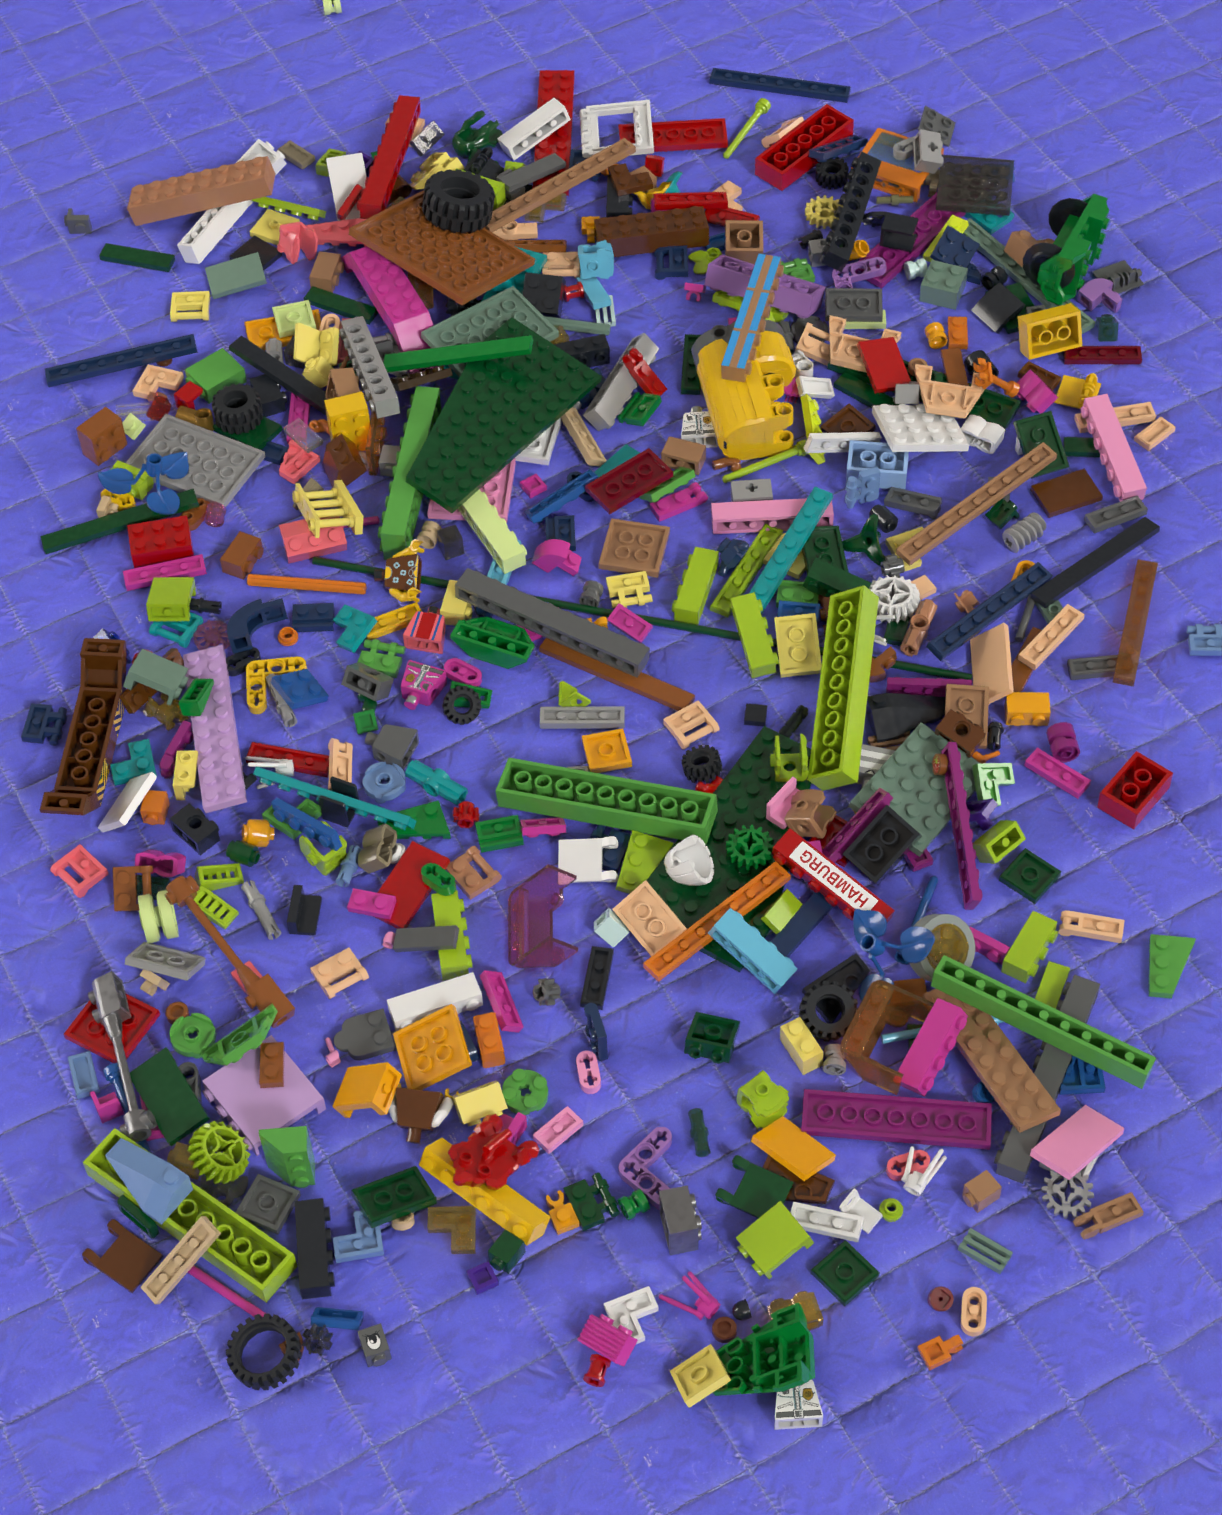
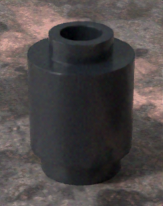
M878 504L870 510L869 517L872 514L878 515L877 527L884 533L892 532L896 529L898 518L885 506Z

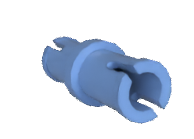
M351 845L346 858L340 864L341 870L336 879V884L340 887H343V885L345 888L348 887L353 873H356L358 869V855L361 851L359 846L355 845L354 848V845Z

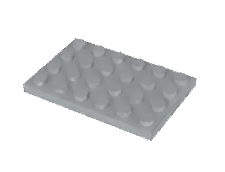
M165 414L127 460L126 464L141 469L142 464H146L149 454L156 453L164 457L174 453L187 452L188 474L181 479H170L166 474H160V485L177 492H184L194 488L197 498H203L209 501L210 505L224 510L263 461L265 451ZM152 477L153 482L156 483V477Z

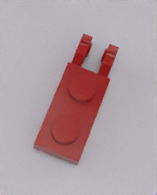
M636 348L631 349L629 354H625L622 357V362L628 368L629 373L645 393L661 396L667 390Z

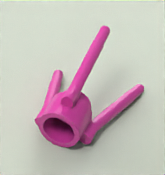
M691 1271L687 1274L692 1281L686 1276H683L682 1280L699 1296L695 1303V1306L698 1307L697 1310L662 1294L659 1295V1299L694 1314L700 1320L704 1316L707 1319H711L721 1305Z

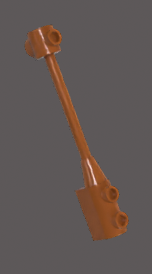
M182 875L172 880L166 887L167 893L165 898L170 905L175 903L179 907L187 905L237 970V974L246 990L245 993L248 995L244 998L247 1005L251 1009L257 1007L261 1012L273 1004L278 1012L271 1025L272 1028L280 1026L293 1017L295 1007L270 975L266 974L259 978L248 966L244 965L194 901L197 891L200 890L195 879L191 875L186 878Z

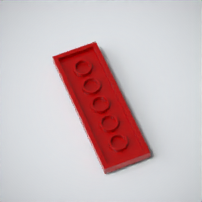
M725 118L652 122L654 152L728 148ZM619 124L620 140L625 138L632 144H635L634 124Z

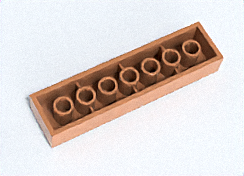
M265 156L256 157L248 161H239L235 164L221 165L218 168L204 169L196 173H187L179 177H170L162 181L156 180L149 184H139L132 187L127 210L135 226L270 196L272 195L276 173L269 157Z

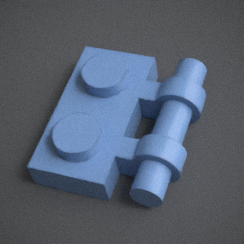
M878 467L859 472L858 478L854 476L848 478L845 488L847 491L845 495L847 508H854L857 500L860 504L878 499L881 473Z
M1203 624L1187 626L1190 656H1222L1221 624H1214V626H1203Z

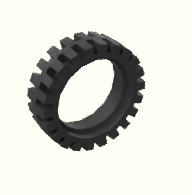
M264 1313V1317L257 1314L254 1315V1320L250 1317L245 1319L246 1324L244 1326L240 1323L237 1326L238 1332L233 1330L231 1334L233 1340H228L227 1342L229 1349H226V1356L228 1357L226 1360L235 1377L248 1388L252 1387L254 1390H259L260 1388L269 1390V1386L273 1389L279 1387L278 1382L281 1381L284 1384L287 1382L286 1376L292 1377L294 1375L293 1368L298 1369V1359L302 1357L300 1351L302 1350V1345L297 1333L285 1319H281L275 1314L273 1317L269 1313ZM265 1331H276L282 1334L286 1340L287 1347L284 1357L277 1366L270 1371L260 1374L252 1373L245 1369L242 1363V1353L251 1338Z

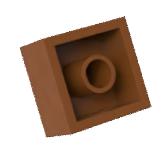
M107 407L101 409L76 428L83 455L97 466L128 445L121 417Z

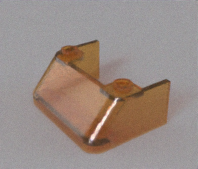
M876 980L872 982L841 1041L840 1051L863 1080L897 1095L904 1074L886 1067L869 1057L886 1024L893 1027H903L907 1024L910 1017L924 1023L934 1003L886 981Z

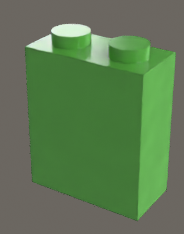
M223 348L185 369L186 383L191 381L201 387L203 393L199 397L201 399L204 398L209 404L212 403L213 396L217 395V391L222 390L223 387L231 386L230 384L238 385L239 383L244 384L247 382L245 369Z

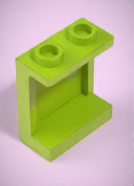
M154 577L146 603L148 621H190L189 605L191 597L196 595L194 577Z
M781 1201L735 1237L740 1243L737 1247L745 1258L749 1256L755 1263L751 1266L760 1277L765 1274L768 1279L773 1277L771 1275L772 1271L804 1246L808 1249L814 1244L808 1233Z

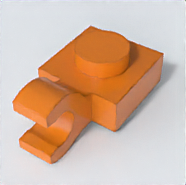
M959 1334L944 1342L938 1336L918 1345V1351L930 1371L951 1361L952 1356L950 1353L962 1350L963 1341Z

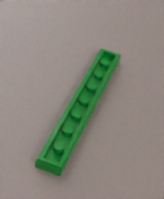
M530 335L385 354L383 364L388 373L528 355L532 352L533 338Z

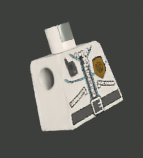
M694 406L691 408V412L685 413L683 415L681 439L706 445V448L719 447L709 412H702L700 406Z
M809 1380L805 1384L786 1391L777 1392L775 1430L822 1427L823 1413L813 1380Z

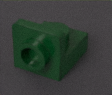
M1003 498L985 514L987 519L999 529H1002L1013 516L1017 519L1020 515L1017 512L1018 507L1011 500L1006 502Z

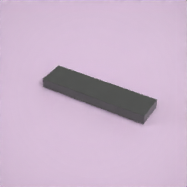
M554 153L498 178V181L505 183V189L511 192L565 168L566 162Z

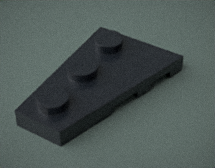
M855 953L804 987L802 993L805 995L815 984H821L823 981L828 980L829 983L837 981L841 986L844 984L847 986L846 989L855 993L869 974L870 969ZM822 999L815 1007L829 1024H832L841 1012L840 1006L831 999Z

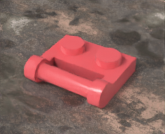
M81 844L54 863L50 869L55 876H59L73 889V893L78 898L85 896L91 887L109 874L108 870ZM67 866L71 867L83 879L80 884L64 870Z

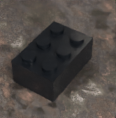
M886 805L843 855L875 884L879 885L920 840L922 835L892 808Z

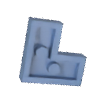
M361 1211L354 1212L356 1233L333 1237L336 1263L384 1255L380 1225L371 1228Z

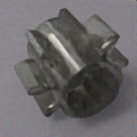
M313 1323L310 1330L306 1329L302 1335L306 1338L302 1346H306L309 1354L318 1353L322 1356L324 1350H329L333 1344L329 1341L333 1333H329L326 1325L318 1327Z

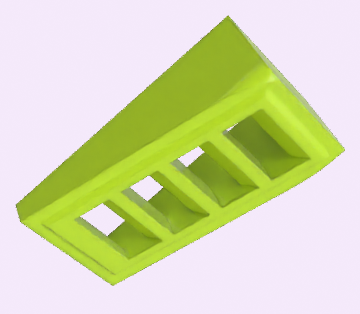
M329 148L316 163V174L329 177L326 158L346 155V152Z
M240 863L197 866L195 881L199 888L203 886L213 891L244 883ZM230 872H234L235 878H231Z
M201 886L200 890L197 891L194 901L211 922L226 930L239 915V912L207 888ZM225 911L228 912V914L223 919H220V917L225 913Z

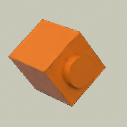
M149 790L140 809L143 823L165 825L170 806L167 791Z

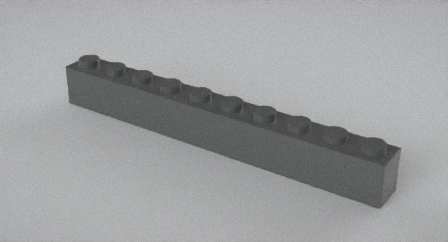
M467 568L455 584V598L638 678L649 661L650 648L644 644L610 631L606 627L594 624L588 619L578 617L569 611L562 610L551 603L537 599L533 595L521 592L515 587L505 585L478 571Z
M1074 975L1071 983L1066 982L1063 995L1066 996L1064 1001L1059 1000L1056 1009L1087 1024L1098 996L1100 983ZM1042 1041L1040 1049L1043 1050V1053L1035 1058L1033 1068L1036 1070L1034 1074L1056 1102L1073 1055ZM1010 1121L1012 1129L1010 1132L1006 1130L1002 1140V1144L1005 1145L1003 1151L998 1150L994 1160V1164H997L996 1174L1023 1184L1033 1159L1030 1156L1031 1149L1039 1144L1048 1121L1021 1133L1017 1131Z

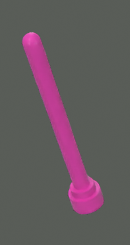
M195 1265L187 1272L253 1317L257 1314L264 1317V1311Z

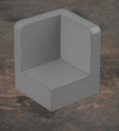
M909 381V384H896L893 402L895 404H919V383L917 381Z

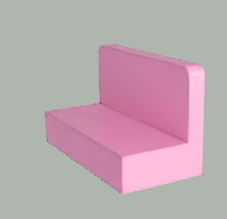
M794 777L767 803L766 819L783 830L787 827L784 819L789 809H791L792 796L797 791H800L796 788L797 779Z

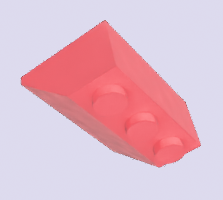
M340 517L320 518V520H323V519H336V518H340ZM305 519L279 525L288 564L311 559L314 556L319 557L347 550L343 526L320 528V536L315 538L312 531H309Z

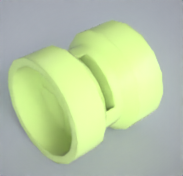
M322 0L325 15H330L334 12L336 14L342 13L340 0Z

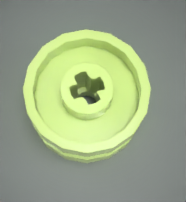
M167 890L157 893L158 906H155L153 897L150 894L138 896L140 922L148 944L160 940V927H162L164 936L167 939L179 937L174 905H170L165 898Z

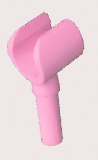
M387 932L383 939V946L385 948H393L394 932Z
M328 1037L325 1039L329 1054L325 1056V1059L329 1066L333 1068L341 1063V1059L339 1058L338 1051L333 1047L331 1039Z

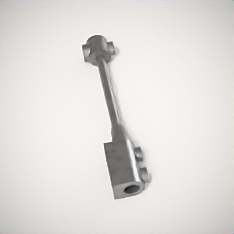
M111 971L92 982L93 990L88 992V997L93 1005H97V1009L92 1011L95 1021L97 1023L101 1022L113 1042L129 1112L123 1117L125 1124L119 1127L120 1132L134 1142H139L151 1136V1129L155 1128L157 1123L150 1110L138 1109L122 1043V1022L131 1018L123 981Z

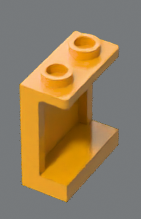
M388 1062L348 1067L332 1107L345 1118H350L353 1110L372 1108L379 1115H387L402 1074Z

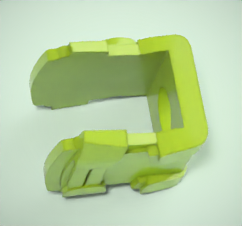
M800 734V753L780 754L779 736H775L774 754H770V765L775 767V780L777 782H788L792 777L796 778L797 781H805L809 773L807 768V739L804 734ZM786 764H793L796 768L793 771H787L784 769V766Z
M320 821L325 825L331 827L327 822ZM302 835L299 838L300 850L310 865H316V868L322 875L327 876L346 858L347 842L342 835H339L342 847L337 851L332 849L325 856L318 852L307 837Z
M762 1070L745 1085L738 1088L737 1104L751 1115L750 1119L757 1129H763L782 1116H785L788 1111L786 1107L789 1101V1091L780 1085L777 1086L771 1081L768 1074Z

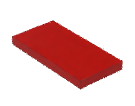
M412 841L377 892L396 897L397 901L391 919L375 918L397 929L407 928L432 890L422 881V867L429 863H435L445 870L450 863V859Z

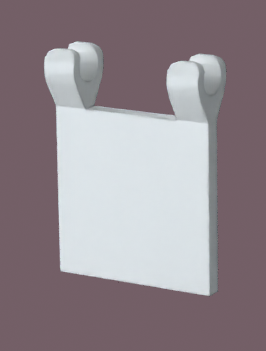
M616 837L559 840L558 883L617 882L618 874L616 871L602 872V848H618Z

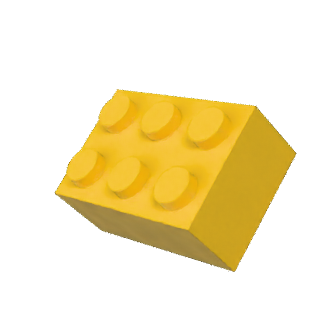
M1072 303L1018 316L1020 352L1029 360L1082 347L1081 311Z
M363 392L324 400L331 441L342 433L355 443L358 452L374 448L369 411Z

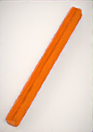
M248 574L247 584L249 586L363 595L366 594L367 585L364 582Z

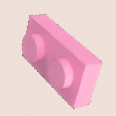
M567 1106L535 1132L533 1140L550 1154L583 1126V1120Z

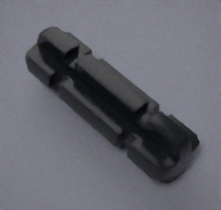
M799 705L795 710L796 712L786 721V726L779 730V733L790 738L792 733L802 723V719H805L808 715L807 707Z

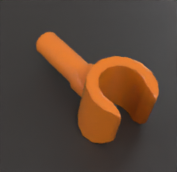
M997 750L983 756L976 751L972 757L979 763H986L987 760L999 756L1000 752Z

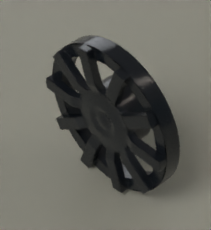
M887 212L866 213L863 216L862 223L865 226L882 227Z

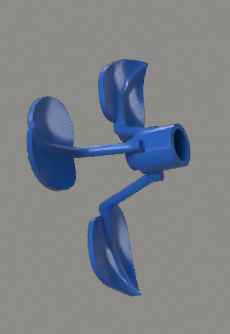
M179 452L164 457L156 453L149 454L146 464H142V468L134 480L133 474L123 468L98 472L99 481L105 489L114 494H126L131 491V485H135L146 470L150 477H156L157 492H152L147 496V506L156 513L169 515L178 511L180 500L176 492L171 489L161 491L159 476L160 474H166L170 479L185 477L189 471L187 452Z
M855 909L853 918L855 939L861 949L869 953L868 958L872 960L880 973V976L877 974L868 975L862 981L860 987L863 1011L873 1012L887 1005L894 994V982L890 978H884L885 973L875 956L883 954L885 947L902 949V957L905 961L919 963L928 956L934 944L935 936L927 928L914 926L902 932L900 936L902 945L888 943L879 938L885 934L887 929L885 916L874 910Z

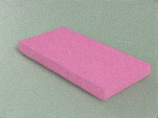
M1084 1105L1031 1149L1030 1156L1070 1180L1123 1135L1124 1128L1089 1106Z

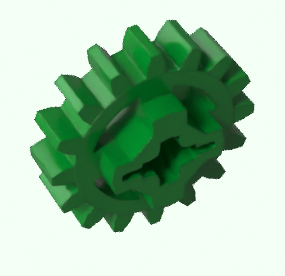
M742 825L741 831L735 828L734 835H728V841H726L727 856H731V863L738 862L737 867L740 868L742 865H746V870H749L750 866L758 869L759 863L765 866L766 860H771L774 847L773 838H769L768 831L762 833V827L756 830L754 825H751L750 829H746Z

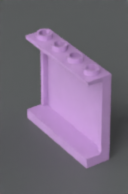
M271 1035L265 1040H263L262 1043H272L277 1041ZM260 1046L254 1050L250 1049L243 1054L239 1061L231 1062L202 1080L205 1088L202 1092L208 1102L213 1101L216 1104V1111L222 1119L225 1117L228 1119V1125L232 1124V1130H239L240 1136L245 1137L243 1143L249 1145L247 1150H252L256 1156L260 1154L258 1147L262 1145L259 1137L260 1129L286 1128L314 1109L318 1114L326 1110L322 1095L286 1052L284 1055V1087L260 1088Z

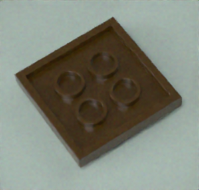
M443 366L423 368L417 372L402 374V377H392L390 380L395 391H402L453 375L451 368L444 369Z

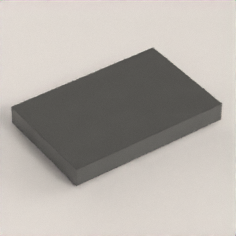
M825 288V321H829L831 315L844 318L846 322H882V289Z

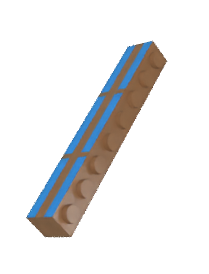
M758 254L721 364L722 379L745 382L747 375L751 374L752 360L755 361L757 354L756 346H760V334L765 331V319L770 316L769 306L774 303V291H778L779 277L783 276L784 265H781V257Z

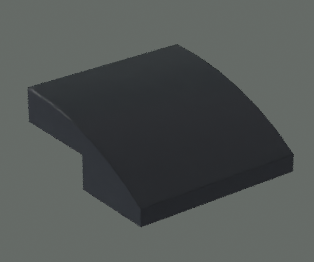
M998 283L977 302L971 311L994 332L999 334L1010 319L1015 320L1026 305L1002 283Z

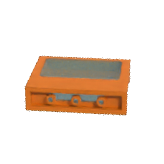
M877 128L862 152L881 160L873 188L892 195L913 196V202L917 203L920 198V187L929 173L914 170V156L905 160H897L893 157L894 145L909 137ZM942 148L941 150L942 156L944 154V148Z

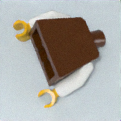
M399 1083L390 1105L389 1113L392 1120L397 1123V1126L408 1129L406 1142L420 1144L422 1130L433 1131L434 1127H438L447 1117L454 1105L452 1096L449 1095V1088L445 1090V1097L443 1098L444 1095L441 1092L402 1088L401 1083Z

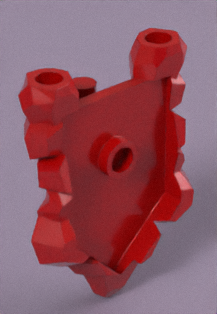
M497 1114L487 1115L483 1122L477 1124L473 1129L474 1133L468 1137L467 1142L461 1141V1143L452 1145L448 1150L455 1170L453 1183L458 1186L468 1185L470 1187H480L485 1183L487 1189L497 1191L506 1185L507 1178L516 1172L519 1166L528 1164L531 1159L538 1156V1144L528 1140L519 1146L514 1145L507 1140L512 1136L509 1129L503 1130L500 1134L498 1133L503 1126L501 1118Z

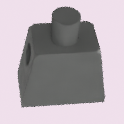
M386 724L382 727L379 734L368 732L365 744L372 746L375 760L391 765L395 763L404 771L419 744L418 730Z

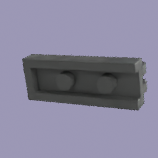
M895 487L890 488L884 499V506L927 515L931 519L937 518L942 504L941 497Z

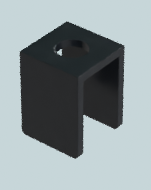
M887 212L881 227L880 246L912 252L917 238V234H914L918 224V218Z
M333 776L330 778L333 792L359 800L355 784ZM320 795L319 803L322 818L348 828L355 816V810L348 808V811H346L344 803Z

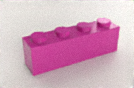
M937 998L894 1077L902 1087L924 1097L931 1090L938 1071L945 1064L946 1056L956 1044V1038L960 1030H963L966 1026L968 1015L962 1008Z

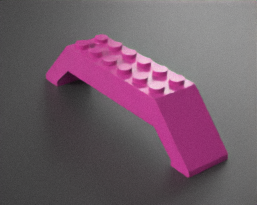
M368 246L349 252L341 257L342 262H344V270L346 273H355L396 340L399 351L407 352L430 349L431 347L421 338V332L433 326L429 311L402 268ZM423 368L408 370L407 373L417 372Z

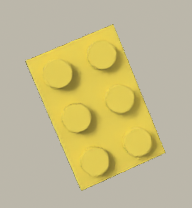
M816 613L774 617L781 678L820 674L822 663Z

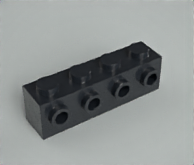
M605 334L554 344L589 368L610 363V347Z

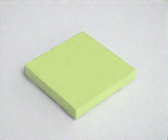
M309 300L272 307L280 338L295 335L296 323H302L317 329Z

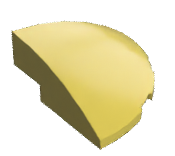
M435 152L419 166L421 172L417 171L410 179L412 183L409 185L414 190L424 189L426 181L433 174L439 171L445 172L449 169L455 171L456 168L464 170L465 167L457 157L450 158L447 152Z

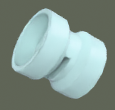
M924 258L917 259L916 262L908 261L904 263V271L908 280H913L918 276L924 277L928 269Z

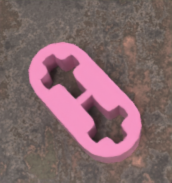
M582 1051L576 1057L580 1087L584 1093L594 1094L601 1088L597 1058L591 1051ZM585 1059H588L590 1062V1068L588 1069L585 1067ZM587 1076L592 1077L594 1085L589 1086Z

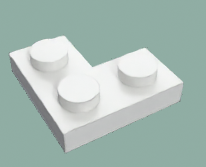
M649 1286L604 1303L608 1317L614 1320L613 1326L618 1328L619 1325H623L632 1330L631 1336L638 1340L636 1344L645 1341L644 1333L637 1319L659 1311Z

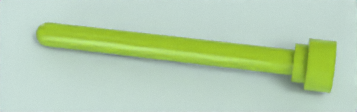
M760 98L755 104V112L724 152L723 157L725 159L732 155L760 115L766 114L769 111L771 104L767 99Z
M806 440L798 441L794 448L726 474L722 477V481L728 483L795 455L806 456L809 454L803 448Z

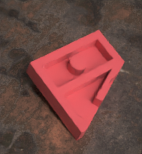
M291 439L289 441V449L283 457L284 461L280 465L279 475L295 484L320 462V456Z

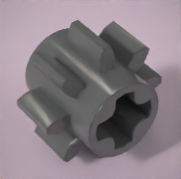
M894 554L885 556L886 561L880 564L883 576L894 577L896 575L897 578H900V573L905 572L902 558H897V555Z
M554 978L538 979L539 984L533 986V996L535 1000L539 1001L540 1006L555 1005V999L560 998V986L554 983Z

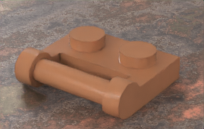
M476 846L470 847L465 854L450 862L445 869L454 876L456 885L470 900L498 883L502 878V875L497 870H494L480 855V850ZM474 860L488 877L483 879L469 862Z

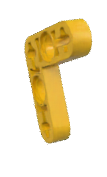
M302 657L255 660L248 663L246 666V687L249 711L253 714H262L267 709L265 679L269 674L281 675L307 669L305 659ZM275 666L282 667V669L278 672H273L271 670ZM256 684L262 686L259 690L251 689V687ZM255 698H259V705L255 706Z

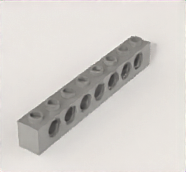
M360 316L342 320V328L339 329L340 337L343 340L345 350L348 352L349 360L352 361L353 369L356 370V375L360 380L366 401H369L371 412H375L377 419L400 414L398 396L364 317Z

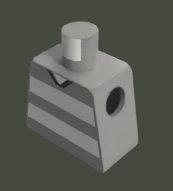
M862 744L857 783L862 784L861 789L892 756L895 750Z

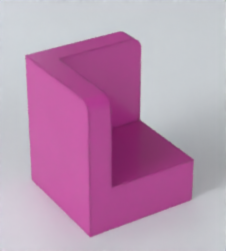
M94 1091L90 1092L102 1123L124 1114L115 1092L98 1099Z

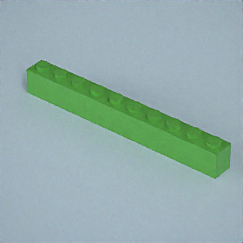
M945 955L933 973L932 987L1140 1089L1144 1087L1153 1069L1156 1057Z

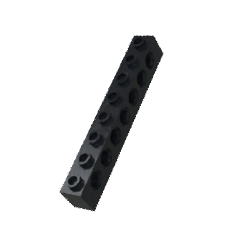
M861 152L859 157H855L852 161L851 167L853 169L849 171L846 178L849 182L845 183L842 190L845 194H842L838 204L840 206L837 207L834 214L836 219L834 218L830 226L832 232L828 233L825 240L828 244H825L821 252L824 255L821 263L839 272H842L849 261L881 164V160L864 152Z

